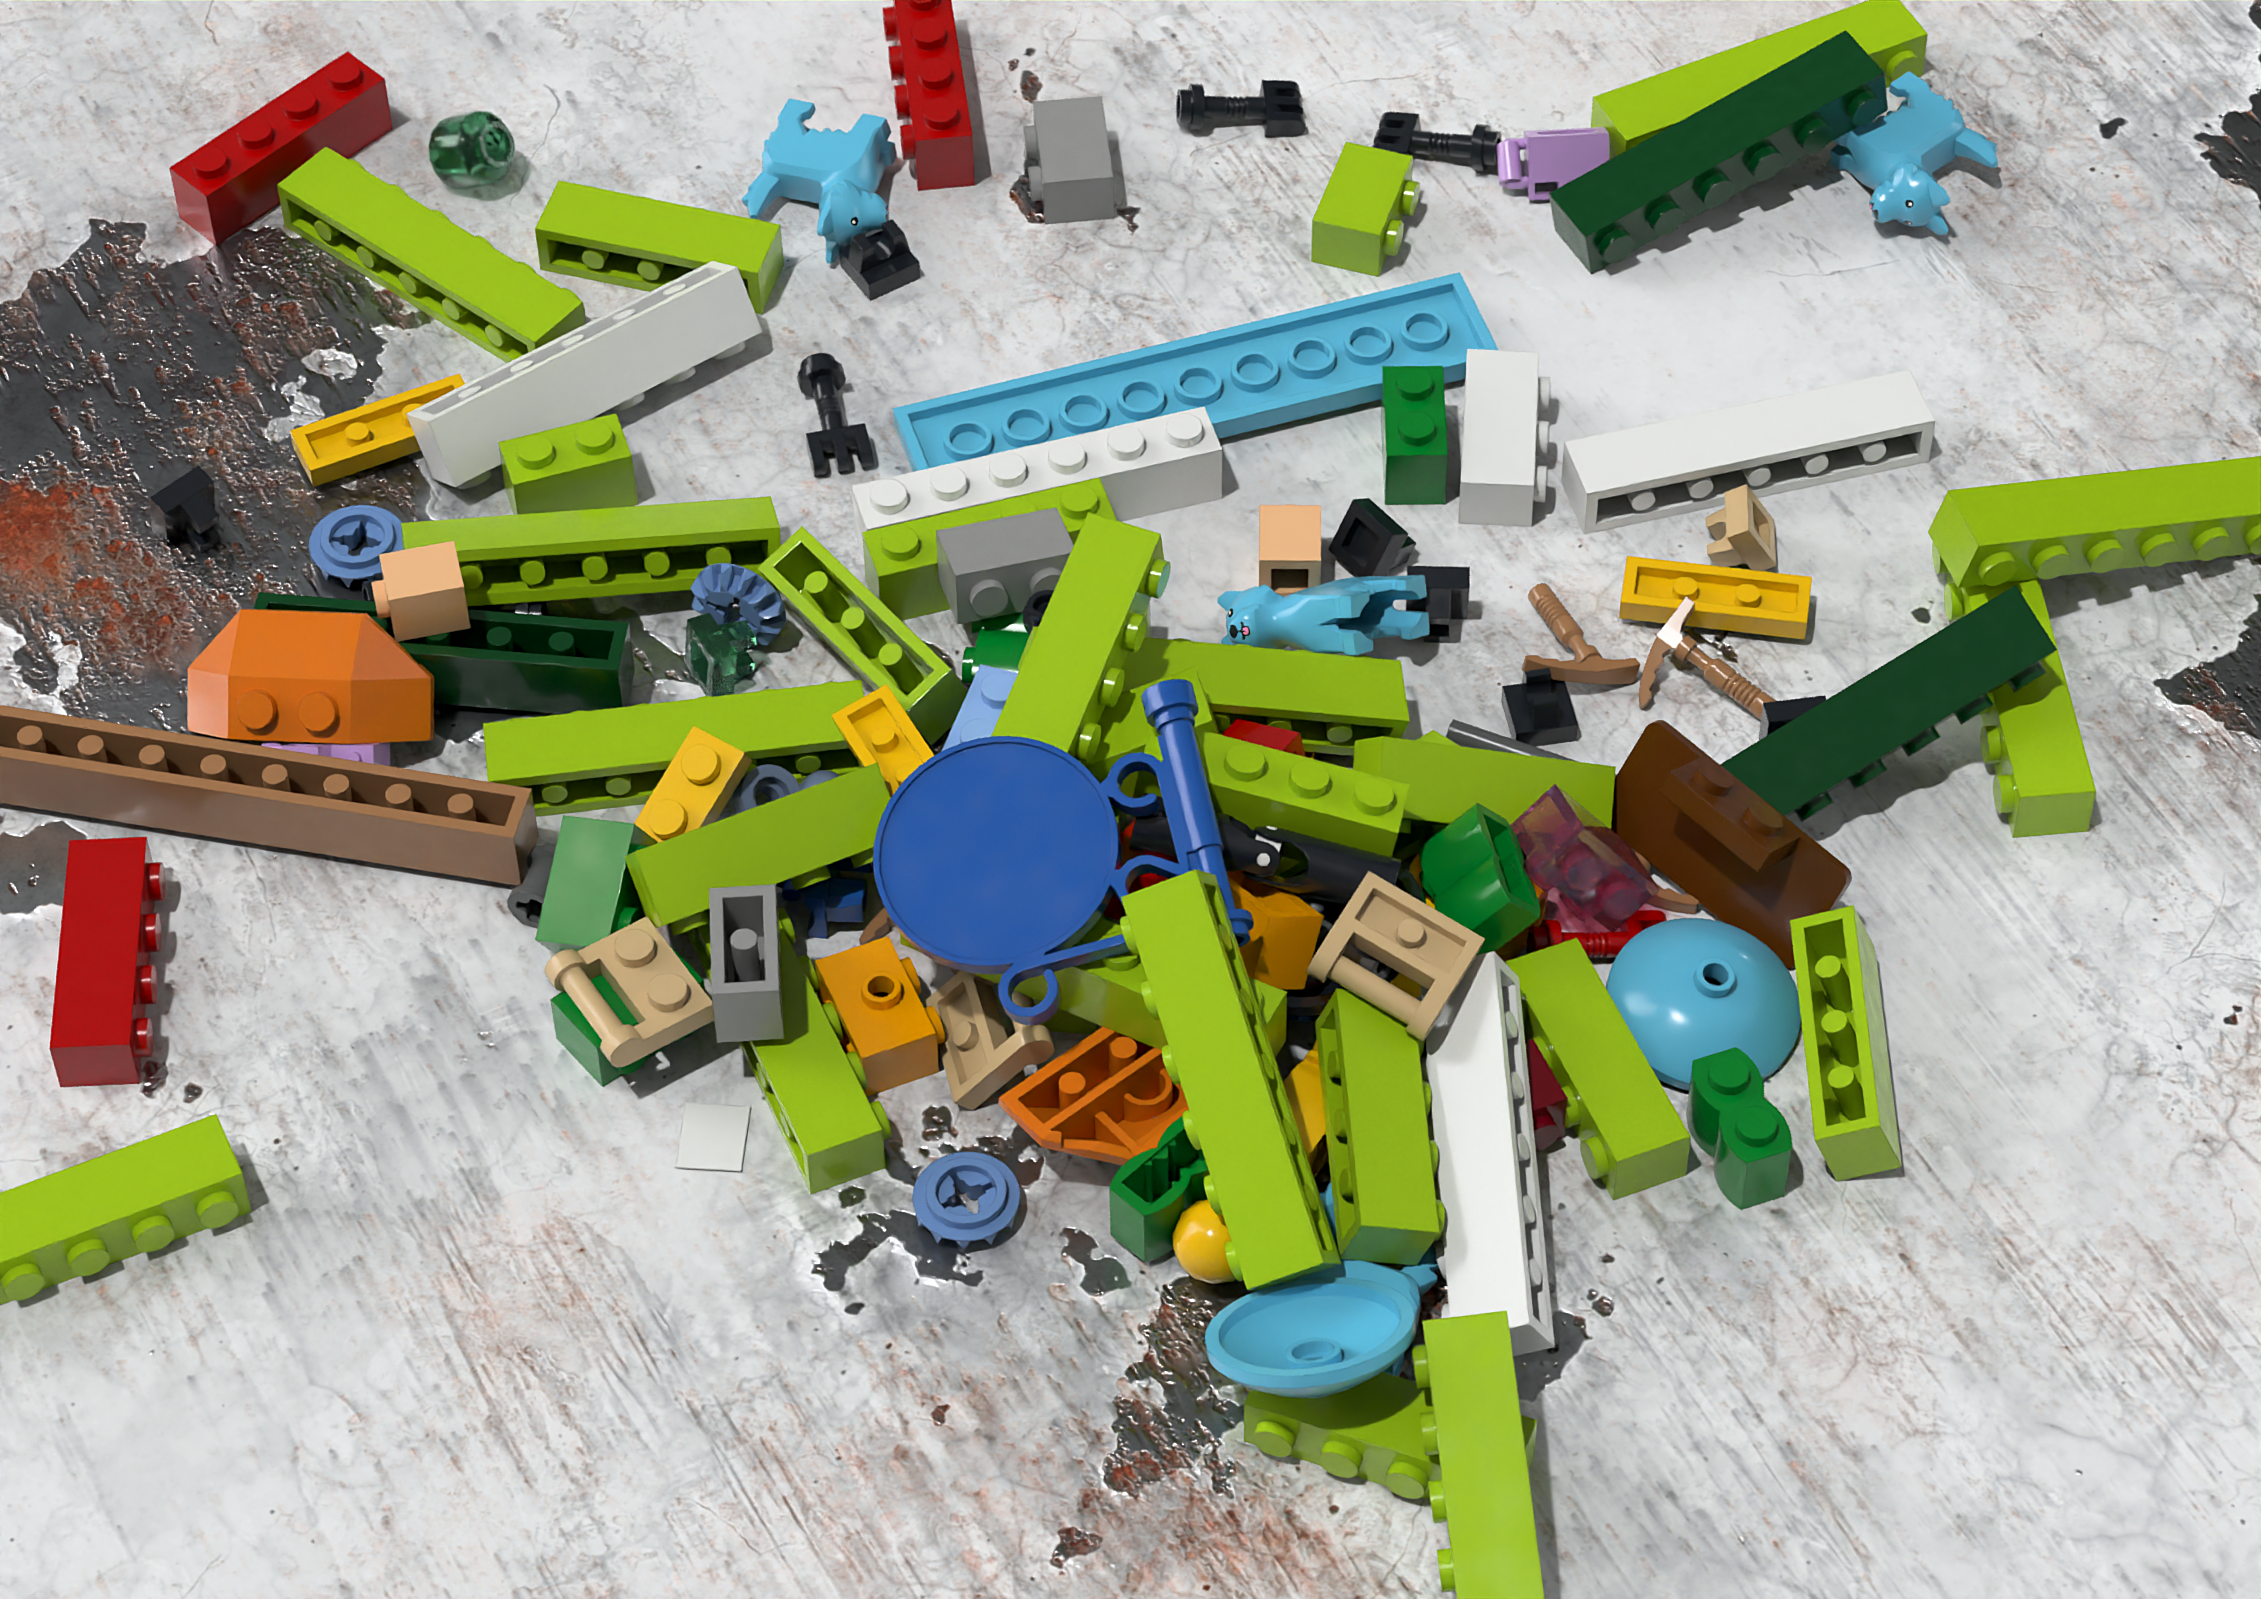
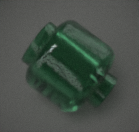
M489 111L466 112L450 116L438 122L431 132L428 145L429 160L436 175L444 184L453 189L461 190L493 185L504 179L512 167L515 152L514 139L508 127L498 116Z

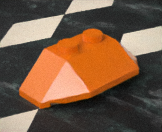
M241 609L188 667L187 731L235 740L334 744L433 740L434 676L422 664H418L367 613Z
M1101 1027L999 1097V1106L1042 1148L1122 1166L1134 1156L1157 1148L1158 1142L1165 1130L1174 1121L1183 1116L1184 1111L1189 1110L1181 1084L1175 1085L1167 1073L1163 1062L1162 1050L1105 1027Z

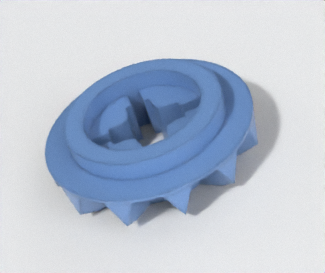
M354 505L338 509L325 516L314 527L310 535L309 553L312 565L320 568L326 581L338 577L342 579L348 588L356 579L366 578L368 581H371L375 573L382 572L379 554L402 550V522L393 513L376 506ZM363 535H366L369 547L363 548L360 555L351 556L349 550L355 549L358 542H362Z
M728 563L712 564L699 573L690 588L695 595L691 607L696 612L705 615V627H716L722 632L724 641L734 637L746 648H749L755 642L768 646L785 625L786 610L779 594L765 579L744 567ZM735 598L740 599L738 604L741 607L740 612L732 608Z
M957 1152L943 1156L929 1164L915 1182L913 1188V1207L918 1226H925L929 1229L937 1243L944 1239L954 1240L958 1242L963 1250L970 1241L984 1239L992 1244L999 1231L1003 1228L1012 1229L1015 1214L1018 1208L1021 1207L1018 1181L1007 1165L990 1155L978 1152ZM956 1186L961 1194L965 1193L970 1200L978 1199V1213L968 1212L967 1208L963 1205L956 1206Z

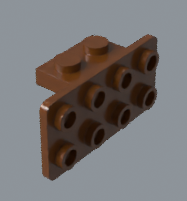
M1657 720L1646 726L1615 777L1611 831L1685 892L1699 900L1701 905L1723 923L1733 925L1755 936L1780 958L1787 969L1793 968L1795 962L1790 920L1834 910L1852 881L1850 869L1664 720Z

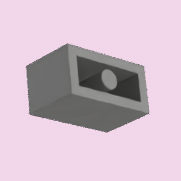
M1102 96L1033 102L1034 125L1023 126L1026 161L1037 160V166L1028 168L1031 202L1042 201L1045 224L1114 219V177Z
M1057 508L936 530L938 580L957 624L1023 612L1028 599L1033 594L1042 590H1055L1074 546Z
M776 884L709 888L711 993L717 1043L784 1039L781 932Z

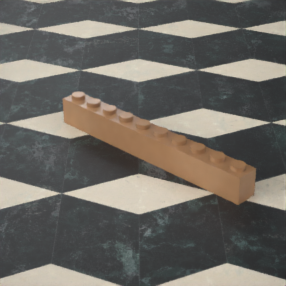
M0 705V803L517 886L522 885L528 869L527 857L532 848L536 846L539 838L531 788Z

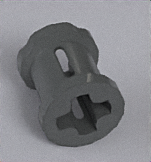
M550 843L536 845L532 848L527 857L529 871L522 885L513 888L507 899V906L512 915L520 922L537 929L556 845Z

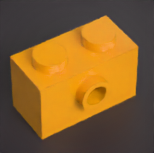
M1242 870L1227 872L1236 909L1248 910L1252 914L1254 922L1253 928L1249 931L1250 941L1244 946L1239 947L1248 977L1281 990L1304 989L1308 976L1306 971L1312 961L1324 916L1292 892L1256 883L1246 877Z
M889 936L815 960L816 976L819 983L818 999L821 1005L830 1002L837 1013L843 1033V1039L839 1042L845 1054L855 1051L861 1062L867 1081V1088L863 1090L866 1097L939 1072L937 1045L945 1042V1033L940 1017L933 1005L923 1007L918 997L921 994V986L916 969L909 957L899 958Z

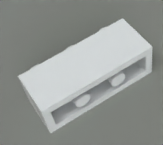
M1467 349L1458 523L1531 527L1533 502L1545 503L1547 466H1535V457L1547 458L1549 422L1537 421V413H1548L1550 377H1538L1539 352Z

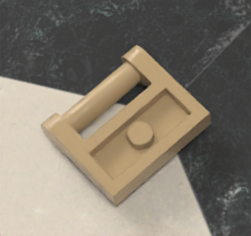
M1368 871L1317 950L1306 973L1322 983H1325L1328 978L1404 1022L1408 1025L1405 1030L1407 1033L1424 1041L1479 953L1485 938ZM1348 944H1352L1427 988L1429 991L1422 1002L1343 956L1342 953Z
M647 916L579 951L574 949L560 951L545 966L544 973L556 990L560 992L566 991L601 1038L600 1049L611 1065L615 1067L629 1065L715 1020L712 1001ZM602 974L639 1024L634 1027L629 1024L623 1025L591 982V979Z
M960 970L925 1001L927 1007L931 1005L935 1007L944 1029L945 1042L939 1044L938 1047L955 1104L974 1110L1027 1065H1036L1048 1060L1054 1054L1055 1048L1049 1029L1041 1024L1026 1026L1012 1020L1015 1033L1007 1039L992 987L995 982ZM1017 991L1013 992L1012 1002L1017 1006L1024 1008L1035 1006L1032 997Z

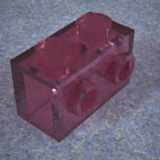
M1556 784L1510 825L1522 851L1527 857L1524 860L1523 866L1526 874L1539 888L1547 893L1553 887L1557 888L1560 891L1559 897L1565 906L1584 923L1593 917L1610 932H1615L1660 890L1631 846Z

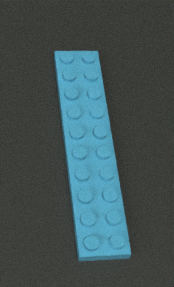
M1458 272L893 408V422L912 472L1204 406L1217 438L1220 439L1380 400L1382 394V366H1443L1444 384L1462 380L1466 377L1467 349L1498 350L1461 273Z

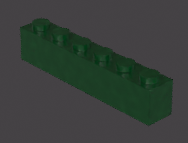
M1845 30L1549 193L1555 231L1591 275L1610 264L1620 262L1631 252L1658 237L1671 234L1685 222L1711 208L1723 205L1732 196L1760 181L1772 178L1779 170L1808 154L1819 152L1830 142L1855 128L1865 126L1874 121L1879 115L1888 111L1885 73Z
M2015 585L1720 765L1787 818L1796 813L1802 823L1834 803L1828 792L1849 780L1855 790L1888 770L1882 759L1902 748L1907 757L1914 755L1941 737L1935 729L1939 724L1955 715L1962 725L1994 705L1988 695L2008 683L2015 693L2047 673L2041 662L2057 649Z
M258 592L254 609L367 613L395 639L391 617L378 619L374 601ZM468 609L471 627L469 629L398 642L418 664H422L434 676V703L560 714L574 711L627 707L635 674L629 622Z

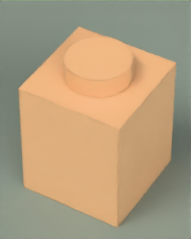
M1259 505V586L1265 584L1275 593L1285 597L1292 593L1321 585V505Z
M454 541L379 554L383 580L371 582L378 619L391 617L394 636L397 642L471 628Z

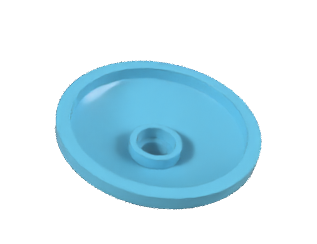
M1680 918L1650 926L1635 935L1621 949L1611 967L1606 982L1608 993L1656 1077L1667 1084L1689 1091L1693 1060L1737 1047L1750 1057L1757 1066L1764 1081L1785 1062L1798 1037L1801 1024L1797 987L1790 972L1780 958L1766 944L1748 932L1727 923L1703 918ZM1704 978L1713 979L1721 985H1712L1708 983Z
M1323 1277L1290 1281L1250 1293L1222 1309L1211 1320L1206 1329V1352L1210 1363L1216 1370L1241 1386L1283 1397L1321 1398L1353 1388L1391 1366L1414 1339L1416 1333L1415 1314L1411 1302L1402 1293L1374 1281L1343 1277Z

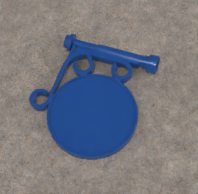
M1183 679L1162 681L1150 686L1141 695L1147 723L1155 727L1156 732L1161 735L1157 736L1163 761L1160 762L1153 755L1143 752L1130 753L1121 757L1111 767L1108 777L1102 783H1099L1081 762L1063 750L1042 741L1015 736H992L960 743L936 754L913 771L898 787L888 802L877 828L873 851V867L877 890L887 913L902 936L925 956L942 965L969 973L1003 974L998 985V997L1006 1014L1015 1022L1026 1026L1039 1025L1049 1020L1057 1012L1061 1003V988L1053 972L1130 951L1123 934L1071 947L1078 943L1098 922L1107 908L1113 893L1118 897L1124 908L1121 897L1129 894L1131 883L1142 874L1154 873L1168 879L1195 869L1215 874L1238 946L1242 947L1250 941L1249 931L1253 928L1254 922L1252 914L1248 910L1236 909L1222 855L1224 846L1193 728L1195 726L1194 717L1198 714L1199 707L1193 684L1190 681ZM1136 771H1147L1157 777L1179 864L1153 855H1141L1128 860L1121 867V836L1112 806H1116L1123 813L1135 817L1147 816L1158 811L1160 808L1157 797L1153 793L1142 798H1131L1121 792L1122 783L1129 774ZM1044 975L1048 984V991L1040 1004L1024 1008L1012 1002V994L1020 982Z

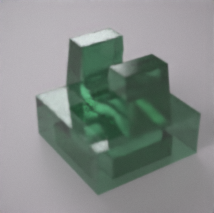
M710 612L687 619L684 663L706 696L734 694L735 680L754 672L755 663L746 649L756 646L757 637L746 620L718 625Z

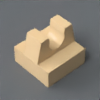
M1747 484L1726 491L1725 507L1706 517V527L1717 540L1707 545V555L1716 566L1721 567L1744 563L1751 570L1756 571L1775 567L1774 519Z

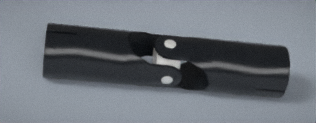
M1156 796L1160 805L1159 810L1147 816L1136 817L1129 849L1178 862L1163 799ZM1215 811L1224 846L1222 855L1227 872L1242 870L1246 877L1256 883L1342 906L1348 904L1368 871L1394 886L1396 884L1402 860L1273 826H1259L1252 830L1245 823L1231 815ZM1283 841L1298 847L1305 853L1308 859L1307 870L1299 876L1286 878L1274 875L1283 855Z

